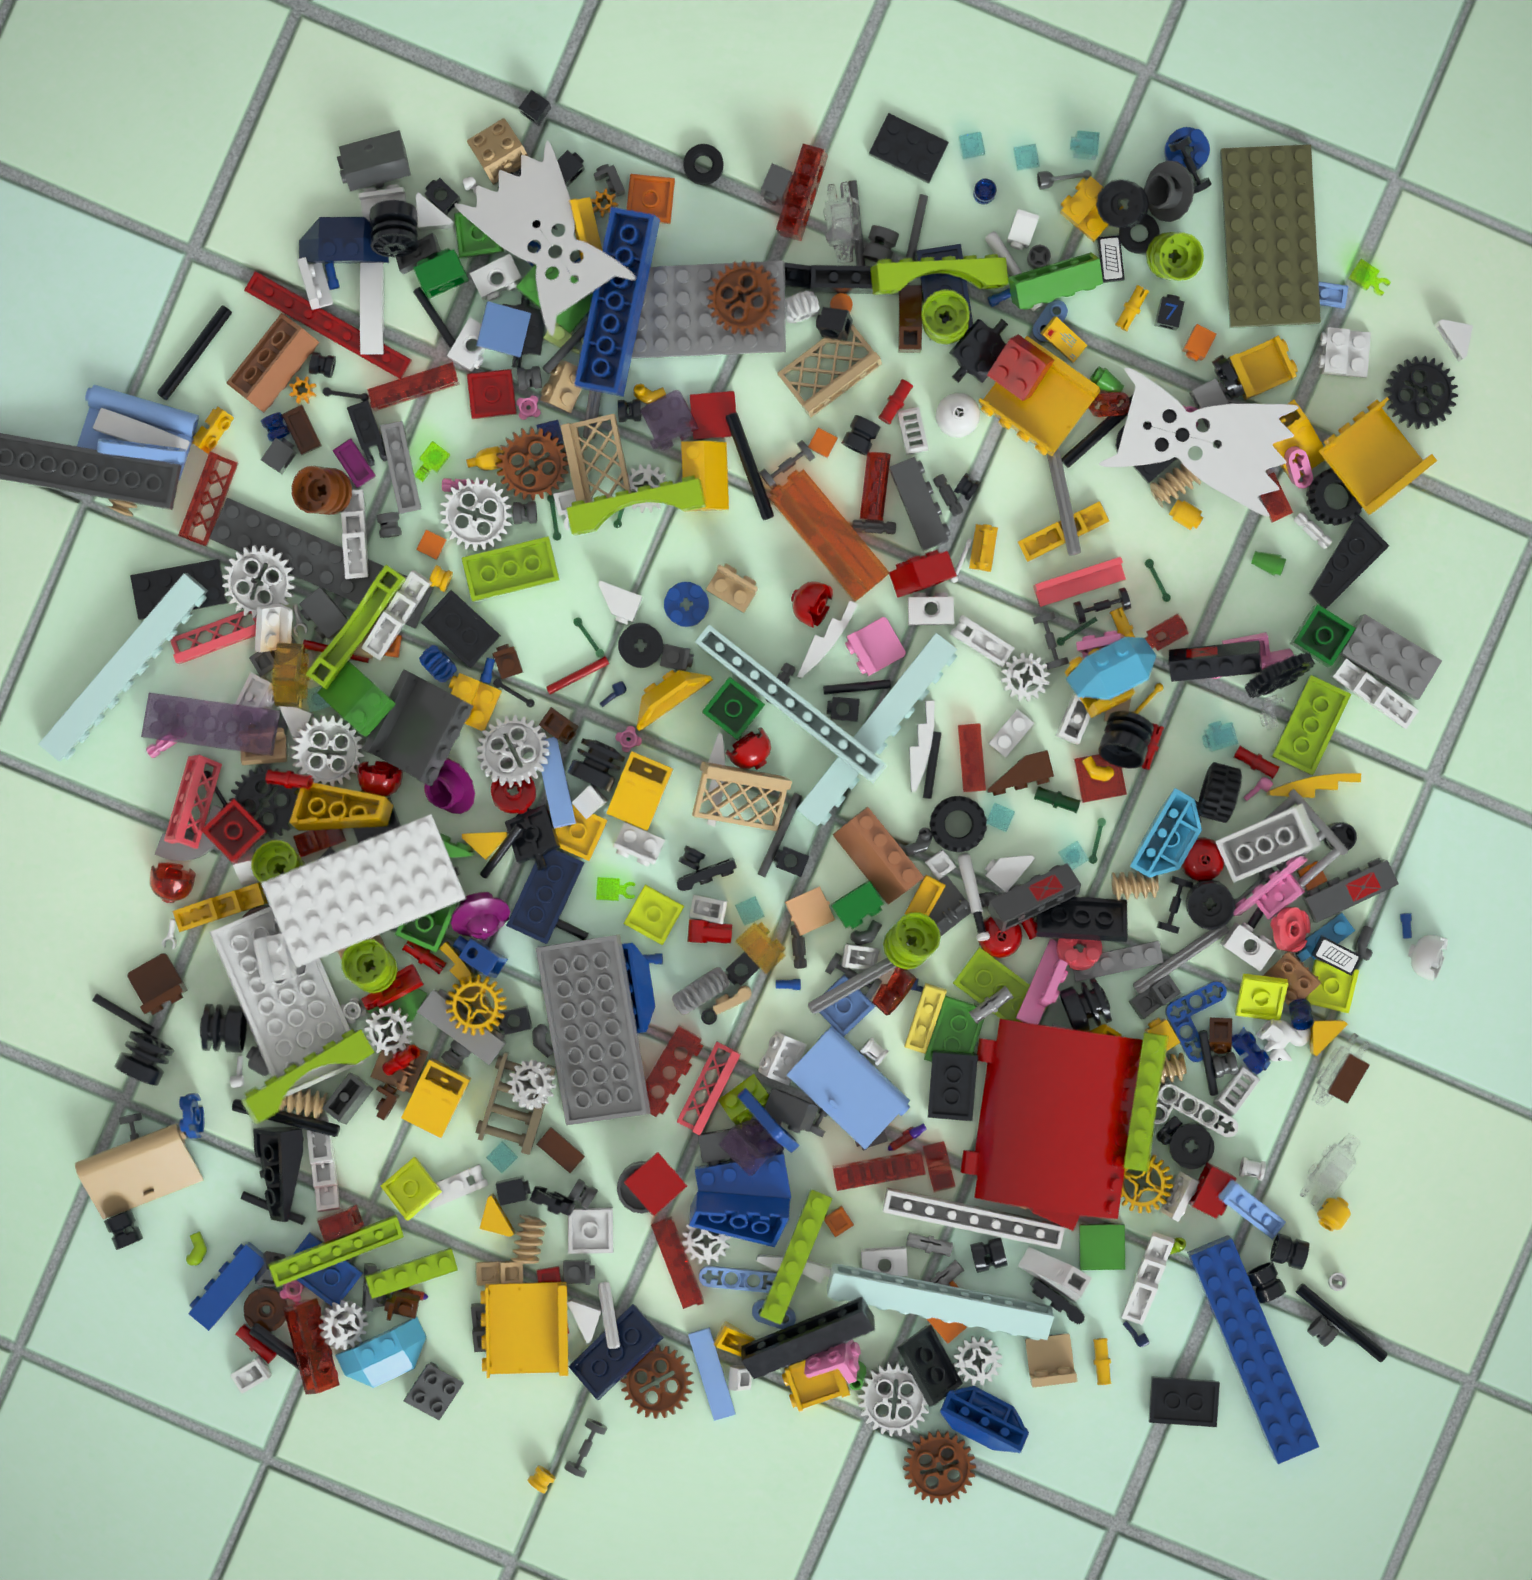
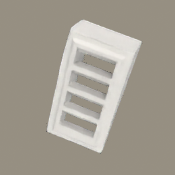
M914 407L898 411L897 414L906 455L928 451L929 447L920 408ZM916 414L915 419L906 421L903 419V416ZM918 423V427L906 429L905 425ZM920 432L919 436L910 438L907 436L909 433ZM922 441V444L910 446L909 442Z
M1245 1066L1240 1067L1239 1073L1232 1077L1213 1102L1229 1116L1235 1115L1261 1080ZM1240 1077H1245L1251 1082L1250 1085L1246 1084ZM1237 1083L1238 1085H1240L1243 1089H1245V1091L1242 1092L1239 1088L1235 1086V1084ZM1230 1091L1235 1093L1239 1098L1236 1099L1234 1096H1232L1230 1094Z

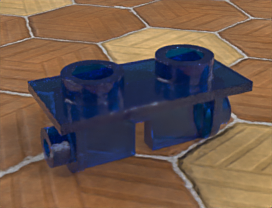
M1243 1027L1238 1035L1234 1034L1232 1036V1047L1238 1055L1241 1056L1247 1052L1248 1056L1243 1058V1061L1250 1071L1256 1075L1263 1070L1266 1071L1271 1064L1270 1058L1266 1051L1261 1050L1256 1044L1254 1035L1250 1031L1247 1032Z

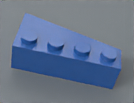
M784 1151L743 1158L740 1161H725L716 1165L707 1164L695 1167L699 1192L791 1199Z
M697 1191L690 1206L689 1226L775 1247L789 1220L790 1198Z

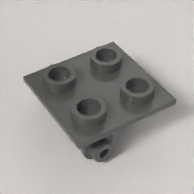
M947 875L939 880V882L946 886L929 915L938 926L940 937L971 913L969 902Z
M430 1362V1364H426L421 1375L418 1376L417 1381L414 1382L413 1387L406 1394L407 1396L403 1401L440 1421L464 1382L438 1369L435 1363Z

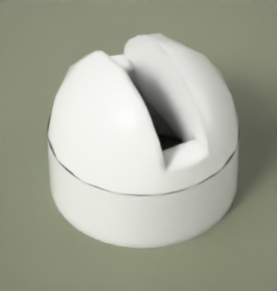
M1334 1273L1329 1277L1328 1285L1334 1291H1341L1347 1286V1278L1342 1273ZM1332 1280L1342 1282V1286L1332 1284Z

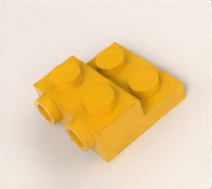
M1090 176L1088 180L1083 178L1077 184L1075 189L1078 191L1073 197L1068 195L1061 203L1063 209L1060 214L1090 240L1095 242L1107 228L1108 224L1098 214L1096 205L1098 194L1103 186Z
M459 673L458 677L453 676L449 684V688L452 689L450 694L473 705L470 716L465 724L480 731H485L502 691Z

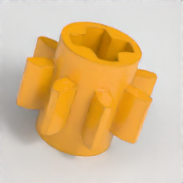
M605 188L604 193L595 191L597 197L596 199H591V203L596 204L593 208L594 213L597 211L601 212L602 218L606 213L610 214L611 207H618V203L612 201L616 198V194L609 195L607 188ZM603 199H607L609 203L606 204L605 208H602L601 203H599L603 202Z
M297 376L295 384L289 383V386L293 388V392L289 396H297L296 402L298 404L301 400H305L309 404V398L317 396L312 390L316 387V384L312 383L309 385L310 378L307 376L304 381ZM304 385H305V388H306L308 391H307V393H304V392H303V393L301 394V393L298 391V388H299V387H300V388H303Z

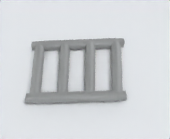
M1292 789L1288 794L1289 797L1265 819L1290 809L1295 803L1296 805L1303 803L1310 821L1319 830L1316 833L1319 841L1321 842L1326 838L1334 847L1301 878L1298 879L1292 873L1296 881L1305 890L1306 884L1340 854L1342 856L1347 854L1348 850L1295 789ZM1309 851L1302 853L1297 857L1305 856ZM1290 859L1275 866L1282 871L1287 867L1286 863Z

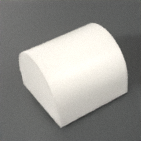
M731 1365L728 1389L732 1391L751 1390L752 1376L744 1365Z

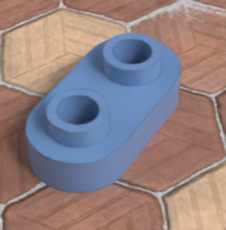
M1054 300L1047 304L1032 328V334L1037 341H1048L1040 334V327L1046 326L1054 316L1058 317L1062 322L1064 321L1068 313L1064 302ZM1058 307L1061 313L1055 315L1052 309Z
M765 1299L756 1301L752 1307V1315L760 1323L779 1329L795 1324L796 1315L790 1307H788L785 1314L789 1317V1320L782 1322L781 1325L759 1316V1310L762 1308Z

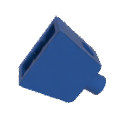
M459 936L453 945L454 948L461 952L460 959L487 977L497 978L508 961L506 957L476 939L471 938L468 941L464 937Z

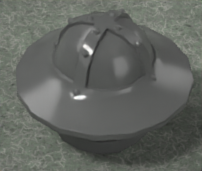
M1165 161L1159 163L1150 172L1144 191L1148 196V209L1151 214L1160 221L1172 222L1180 219L1188 212L1193 201L1194 185L1188 169L1181 163Z

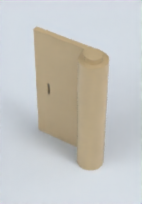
M178 1123L75 1163L77 1175L103 1220L204 1181L185 1145V1139L188 1136L186 1132H181Z

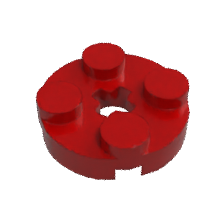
M531 776L529 777L530 783L528 784L524 779L522 780L521 787H519L517 781L513 783L512 787L509 786L508 781L503 786L500 785L499 779L496 782H492L491 795L494 805L506 813H525L536 798V788ZM517 787L519 793L513 796L510 795L508 790Z

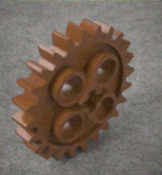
M743 260L741 267H739L737 262H733V269L725 265L726 273L718 271L719 280L712 278L716 285L715 287H708L713 292V295L707 296V299L713 301V303L707 307L715 309L711 317H719L716 323L718 325L724 323V330L727 331L731 327V333L736 334L739 329L740 334L745 336L746 329H748L750 334L753 335L755 327L762 331L761 324L764 322L769 326L770 323L767 318L776 317L772 310H779V307L774 303L781 300L779 296L775 295V293L780 291V288L773 287L777 280L775 278L769 279L772 274L769 271L763 274L765 267L762 265L756 269L755 262H752L749 267L745 260ZM752 277V286L744 288V280ZM761 287L759 292H755L757 288ZM727 289H733V296L730 299H725L724 292ZM742 294L747 295L745 303L741 301ZM758 297H763V305L759 308H755V299ZM733 304L729 309H726L727 305ZM739 308H743V317L740 319H735V311Z
M533 427L529 428V433H526L521 428V435L519 436L512 432L514 439L511 440L506 437L505 440L508 445H500L504 452L496 454L501 461L496 462L495 465L502 468L497 471V475L504 476L500 482L502 484L508 483L506 486L507 491L514 488V496L521 492L522 499L524 500L528 494H530L532 501L535 500L536 494L541 499H544L543 492H547L551 496V488L554 487L559 490L556 483L558 481L565 482L561 474H568V471L563 468V466L569 465L567 460H563L567 456L566 452H560L564 448L563 443L556 445L559 438L555 436L550 439V431L543 435V429L540 427L537 433L534 432ZM535 443L542 445L541 451L538 453L530 451L531 446ZM545 453H550L549 456L541 458L545 455ZM515 455L522 456V462L518 465L511 463V459ZM530 459H532L533 461H536V462H535V465H536V466H535L534 468H532L531 466H529V465H530V464H529V460H530ZM546 462L553 463V468L550 472L542 471V466ZM523 469L518 475H515L517 470ZM526 474L534 475V480L530 484L523 483V477Z
M656 1345L655 1351L652 1349L626 1374L627 1378L620 1380V1382L627 1385L621 1391H628L629 1393L624 1399H632L633 1402L630 1408L638 1406V1414L645 1410L646 1418L653 1413L654 1419H658L661 1412L663 1418H667L668 1410L674 1415L676 1414L675 1407L683 1409L681 1401H689L685 1394L693 1392L688 1388V1385L694 1384V1381L688 1380V1377L693 1372H686V1368L690 1366V1363L682 1364L685 1356L677 1358L678 1350L669 1353V1346H666L661 1351V1346ZM659 1360H663L667 1364V1369L663 1373L657 1369ZM644 1371L647 1374L645 1383L638 1381V1372ZM671 1371L675 1372L673 1376L659 1383L660 1387L656 1385L642 1393L640 1392L642 1387L655 1381L654 1376L660 1378ZM670 1380H674L677 1383V1390L674 1393L670 1392L667 1388ZM650 1391H654L658 1395V1400L654 1404L648 1400Z
M939 1429L936 1431V1436H933L928 1431V1438L926 1439L920 1434L921 1442L918 1443L913 1440L912 1443L915 1448H907V1452L911 1456H904V1461L909 1463L903 1466V1470L909 1471V1473L904 1475V1478L912 1479L908 1483V1487L916 1486L914 1494L917 1495L922 1492L921 1499L924 1500L929 1496L930 1503H933L935 1498H938L939 1504H942L943 1498H946L951 1503V1496L953 1495L960 1499L958 1492L961 1491L966 1494L967 1491L964 1486H972V1482L968 1478L975 1477V1473L970 1471V1469L976 1468L975 1463H970V1461L975 1459L974 1454L967 1455L971 1447L963 1448L965 1440L962 1439L957 1442L958 1435L956 1433L950 1438L948 1430H946L944 1436L941 1435ZM945 1448H951L953 1454L951 1457L945 1458L941 1456V1451ZM924 1454L932 1457L928 1464H922L919 1459ZM954 1460L959 1461L957 1464H949ZM940 1462L941 1465H944L942 1471H938L936 1463ZM921 1470H929L924 1474L920 1473ZM950 1470H958L960 1472L958 1478H948L947 1474ZM935 1476L938 1478V1482L934 1486L926 1484L928 1477Z

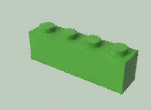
M1092 252L1008 277L1012 303L1019 309H1030L1035 304L1050 303L1055 298L1062 296L1070 297L1075 295V292L1093 290L1096 286L1103 284L1100 259Z

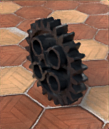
M1415 356L1412 359V364L1406 359L1404 360L1405 367L1398 364L1396 366L1398 372H1390L1394 379H1387L1386 383L1391 386L1384 389V392L1390 393L1388 401H1391V405L1387 407V410H1395L1392 417L1399 415V424L1406 420L1407 428L1415 423L1416 430L1420 429L1421 424H1423L1425 429H1428L1430 422L1435 427L1438 425L1437 419L1443 422L1446 420L1444 414H1452L1448 407L1456 406V403L1451 399L1458 397V394L1452 393V390L1457 388L1458 385H1451V381L1455 379V376H1447L1450 368L1443 371V362L1436 366L1435 358L1431 359L1428 363L1426 356L1422 357L1421 362ZM1414 372H1420L1422 374V383H1418L1414 380ZM1408 381L1411 386H1407L1404 382ZM1433 385H1438L1441 388L1440 396L1433 394ZM1422 388L1424 390L1423 395L1425 396L1420 398L1418 390ZM1402 390L1409 392V401H1404L1401 398L1400 393ZM1430 399L1435 400L1437 405H1434ZM1420 403L1428 406L1429 411L1427 414L1419 411Z
M1307 652L1301 653L1298 656H1291L1282 662H1277L1263 669L1261 674L1249 680V683L1244 688L1250 698H1258L1261 695L1270 694L1277 689H1282L1296 682L1298 677L1305 675L1304 673L1314 667V660L1310 653Z
M267 766L265 772H263L262 767H258L257 774L250 769V777L242 774L243 782L235 781L239 788L238 790H231L236 796L235 798H230L229 801L235 799L246 810V801L252 799L256 807L252 812H247L254 819L255 814L264 804L261 801L262 798L267 799L272 793L273 788L278 786V790L268 801L271 804L270 807H264L255 821L268 833L270 839L274 838V832L282 836L283 828L287 831L291 830L288 824L298 797L295 792L300 788L292 787L288 789L283 785L268 784V791L262 794L258 790V784L261 781H266V773L269 769L271 770V767ZM281 793L287 798L286 804L282 807L276 802L277 796ZM267 812L272 813L274 816V821L270 825L266 824L263 820L264 814Z

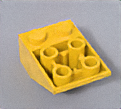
M1292 400L1288 403L1289 405H1296L1299 407L1295 400ZM1300 407L1279 418L1281 423L1294 434L1291 438L1273 443V447L1283 458L1285 452L1290 447L1296 446L1306 452L1311 470L1325 460L1319 453V450L1324 446ZM1296 453L1293 461L1298 464L1297 457L1300 455ZM1286 464L1280 465L1286 473V475L1289 477Z
M631 751L606 814L648 831L674 769Z
M433 1058L429 1059L401 1118L442 1138L472 1078Z

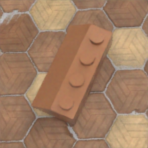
M281 313L230 377L227 384L264 413L273 404L279 393L286 388L294 374L301 369L302 364L315 351L316 346L320 342Z
M866 807L832 834L888 905L924 878L869 807Z

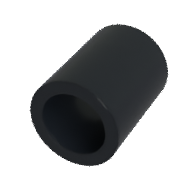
M706 1008L702 1012L701 1019L703 1023L711 1025L715 1023L717 1015L713 1008ZM707 1011L714 1013L715 1018L712 1021L705 1020L704 1014Z

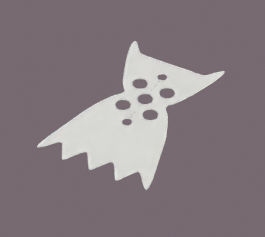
M546 141L542 162L526 155H521V176H515L499 170L498 192L477 185L476 207L455 203V207L468 220L499 246L525 261L536 264V283L541 311L546 328L551 336L554 335L557 315L614 276L636 280L633 273L621 263L594 246L574 238L575 228L572 209L569 204L570 196L556 155L549 141ZM535 220H539L541 225L538 228H534L532 223ZM555 224H563L565 226V233L560 237L554 236L551 232L552 227ZM532 240H537L541 243V249L537 253H530L527 249L528 243ZM559 245L562 248L560 258H551L548 251L551 246ZM574 250H580L584 254L583 260L579 263H573L570 260V254ZM552 266L557 267L559 270V276L554 280L548 279L545 275L546 270ZM571 276H578V282L571 283Z
M1125 367L1127 375L1135 384L1133 398L1118 453L1101 461L1099 465L1103 467L1138 466L1164 462L1177 457L1191 473L1208 486L1247 508L1268 517L1269 513L1258 499V496L1277 491L1279 487L1265 471L1287 463L1273 447V443L1294 436L1281 423L1279 418L1295 411L1299 407L1289 404H1224L1187 412L1178 400L1141 373ZM1172 409L1176 412L1177 417L1173 423H1166L1163 420L1162 414L1165 410ZM1206 418L1210 422L1209 430L1206 432L1198 431L1196 428L1197 420ZM1146 421L1152 424L1149 430L1143 428V424ZM1179 428H1186L1189 431L1190 435L1187 441L1180 442L1176 439L1175 433ZM1161 437L1169 442L1168 449L1163 452L1155 448V441ZM1215 440L1221 441L1222 446L1220 448L1213 446ZM1197 446L1202 450V457L1199 460L1189 458L1188 451L1191 447Z

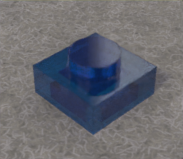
M558 419L536 425L537 430L539 427L543 429V435L550 431V439L557 436L559 439L556 444L564 442Z

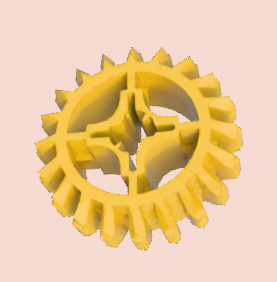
M481 974L476 976V981H473L472 975H468V983L463 978L459 979L462 986L453 984L452 987L456 990V993L448 992V995L453 997V1000H446L445 1002L447 1005H452V1008L446 1010V1013H454V1016L449 1018L450 1022L457 1019L459 1022L455 1025V1028L458 1029L461 1025H464L463 1033H466L468 1028H472L471 1035L473 1036L476 1034V1029H479L481 1035L485 1034L484 1027L489 1032L493 1031L491 1023L496 1026L500 1025L496 1017L502 1019L505 1017L499 1010L507 1009L506 1005H500L501 1001L506 1000V996L500 998L498 996L499 993L503 992V989L499 988L497 991L494 989L498 982L494 981L490 986L488 984L490 977H486L484 982H481ZM468 987H480L475 997L461 995ZM486 990L490 992L494 999V1008H491L484 1001ZM480 996L479 1000L483 1008H478L473 1012L470 1001L474 1002ZM458 1001L468 1008L466 1019L459 1012ZM482 1012L492 1015L483 1023H472L477 1013Z
M1155 1154L1151 1157L1149 1170L1147 1172L1143 1171L1141 1175L1131 1174L1128 1172L1129 1169L1125 1168L1121 1198L1124 1197L1125 1200L1121 1205L1125 1206L1130 1202V1211H1133L1136 1205L1138 1206V1213H1142L1143 1207H1146L1147 1213H1151L1150 1205H1153L1158 1210L1160 1209L1158 1201L1164 1205L1167 1203L1163 1195L1167 1197L1172 1195L1166 1191V1188L1174 1187L1173 1184L1167 1183V1180L1173 1179V1175H1165L1164 1172L1169 1171L1170 1168L1169 1166L1164 1169L1160 1167L1164 1163L1163 1159L1155 1163L1157 1158ZM1153 1168L1161 1178V1187L1151 1180ZM1146 1176V1183L1150 1186L1147 1188L1144 1186V1189H1141L1139 1192L1140 1183L1135 1179H1142V1177ZM1125 1179L1132 1182L1135 1186L1133 1198L1126 1190ZM1146 1190L1158 1193L1153 1200L1139 1201Z

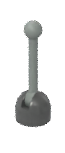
M1085 170L1083 173L1053 176L1049 171H1041L1037 173L1038 187L1040 190L1052 187L1054 181L1080 177L1088 179L1092 176L1090 170Z
M1271 867L1260 871V879L1238 899H1234V903L1236 904L1243 898H1246L1262 882L1268 883L1270 875L1275 871Z

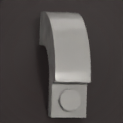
M213 805L208 816V819L206 821V824H208L223 809V807ZM163 833L154 854L168 860L186 861L200 858L212 851L216 846L203 833L197 849L181 843H168L164 841L166 833Z

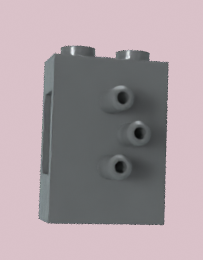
M400 130L339 146L341 156H337L340 167V175L343 184H348L350 192L376 185L377 188H382L385 185L384 182L411 175Z

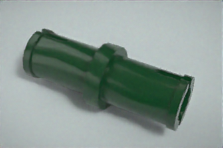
M1038 786L1034 800L1051 804L1053 808L1057 809V807L1076 814L1081 800L1063 795L1061 791L1054 792Z

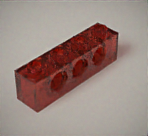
M802 144L776 227L780 236L802 242L828 159L827 153L822 148Z
M681 1025L676 1029L646 1080L651 1111L649 1114L657 1117L658 1113L664 1114L669 1105L666 1101L670 1093L675 1095L681 1085L677 1082L681 1074L687 1075L692 1066L689 1063L693 1055L698 1056L704 1046L700 1043L702 1041L700 1036ZM677 1047H685L688 1055L683 1059L676 1057L675 1049ZM667 1066H672L676 1070V1075L672 1078H667L663 1073V1069ZM654 1086H662L665 1094L662 1097H655L652 1094Z
M921 1150L832 1166L837 1191L926 1174Z
M305 1299L283 1307L305 1394H317L339 1386L338 1372L333 1361L332 1349L330 1345L324 1342L326 1338L320 1336V1333L324 1330L319 1328V1325L324 1322L320 1318L322 1315L318 1299Z

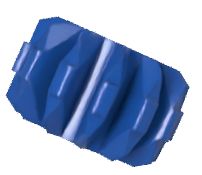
M431 645L422 652L423 654L419 657V660L435 679L445 683L454 676V673L457 671L455 663L438 646Z

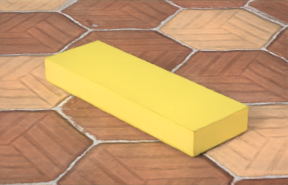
M925 983L904 1045L905 1048L926 1054L947 991L946 989Z

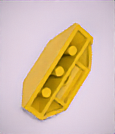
M671 670L662 677L663 682L658 685L655 683L649 685L644 689L645 694L641 698L636 726L638 731L640 732L713 681L712 677L678 670L674 672V670Z

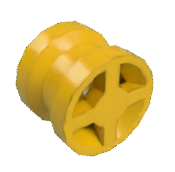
M436 565L429 579L432 582L430 586H437L440 591L445 592L450 584L453 572L450 570L444 571L440 566Z
M538 1465L535 1469V1474L530 1476L527 1481L536 1490L545 1494L548 1490L547 1486L553 1483L556 1478L546 1468Z

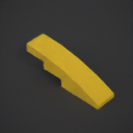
M1100 501L1073 514L1078 537L1110 522ZM1061 520L1018 541L1027 562L1065 544Z
M1361 773L1312 776L1270 789L1267 795L1289 797L1290 791L1295 789L1304 798H1315V789L1338 790V782L1359 783L1361 782Z
M258 882L174 910L173 914L178 930L182 932L267 904L268 900L262 884Z
M448 941L445 942L439 949L455 963L449 971L458 980L461 978L465 979L466 983H468V975H472L473 981H476V976L468 964L459 958L460 954ZM468 987L461 995L475 997L480 987ZM485 994L484 1001L487 1005L491 1007L488 997ZM480 996L476 1001H470V1004L475 1009L483 1008L482 1004H480ZM480 1012V1014L486 1020H488L492 1016L490 1014Z

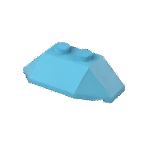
M1123 637L1086 656L1066 680L1077 697L1110 700L1149 680L1156 654L1145 638Z
M1174 788L1138 846L1130 867L1149 878L1180 869L1202 831L1195 799Z
M418 1317L363 1341L355 1345L354 1348L346 1349L335 1356L345 1376L374 1388L415 1369L427 1336Z

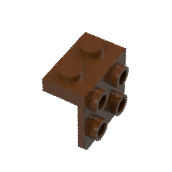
M166 953L156 956L130 971L127 975L143 1003L140 1006L143 1014L151 1013L154 1015L164 1009L162 1005L169 1001L173 1004L184 998L182 994L188 991Z

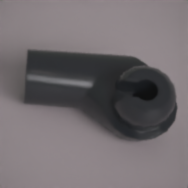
M1174 1115L1158 1131L1156 1135L1157 1140L1163 1145H1168L1172 1141L1171 1134L1183 1123Z

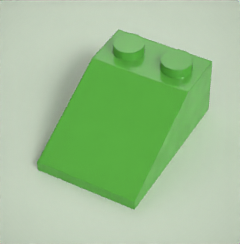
M535 264L516 287L522 295L541 310L536 283L537 266ZM554 266L549 267L545 275L548 279L554 280L559 276V270ZM571 276V283H577L578 280ZM589 293L557 315L556 323L570 334L590 311L593 293Z
M347 661L328 689L322 687L317 692L336 712L365 737L372 732L396 705L390 697L350 661Z
M458 902L398 926L395 935L437 952L446 936L452 914L455 912Z

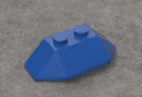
M634 943L622 944L636 1029L637 1033H645L655 1009L649 962Z
M976 1386L949 1391L940 1410V1413L954 1431L991 1450L1021 1453L1029 1434L1014 1406Z

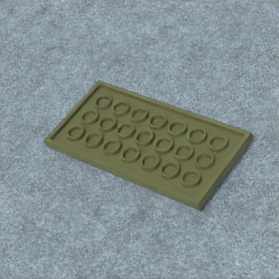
M1311 144L1221 148L1229 327L1320 324Z

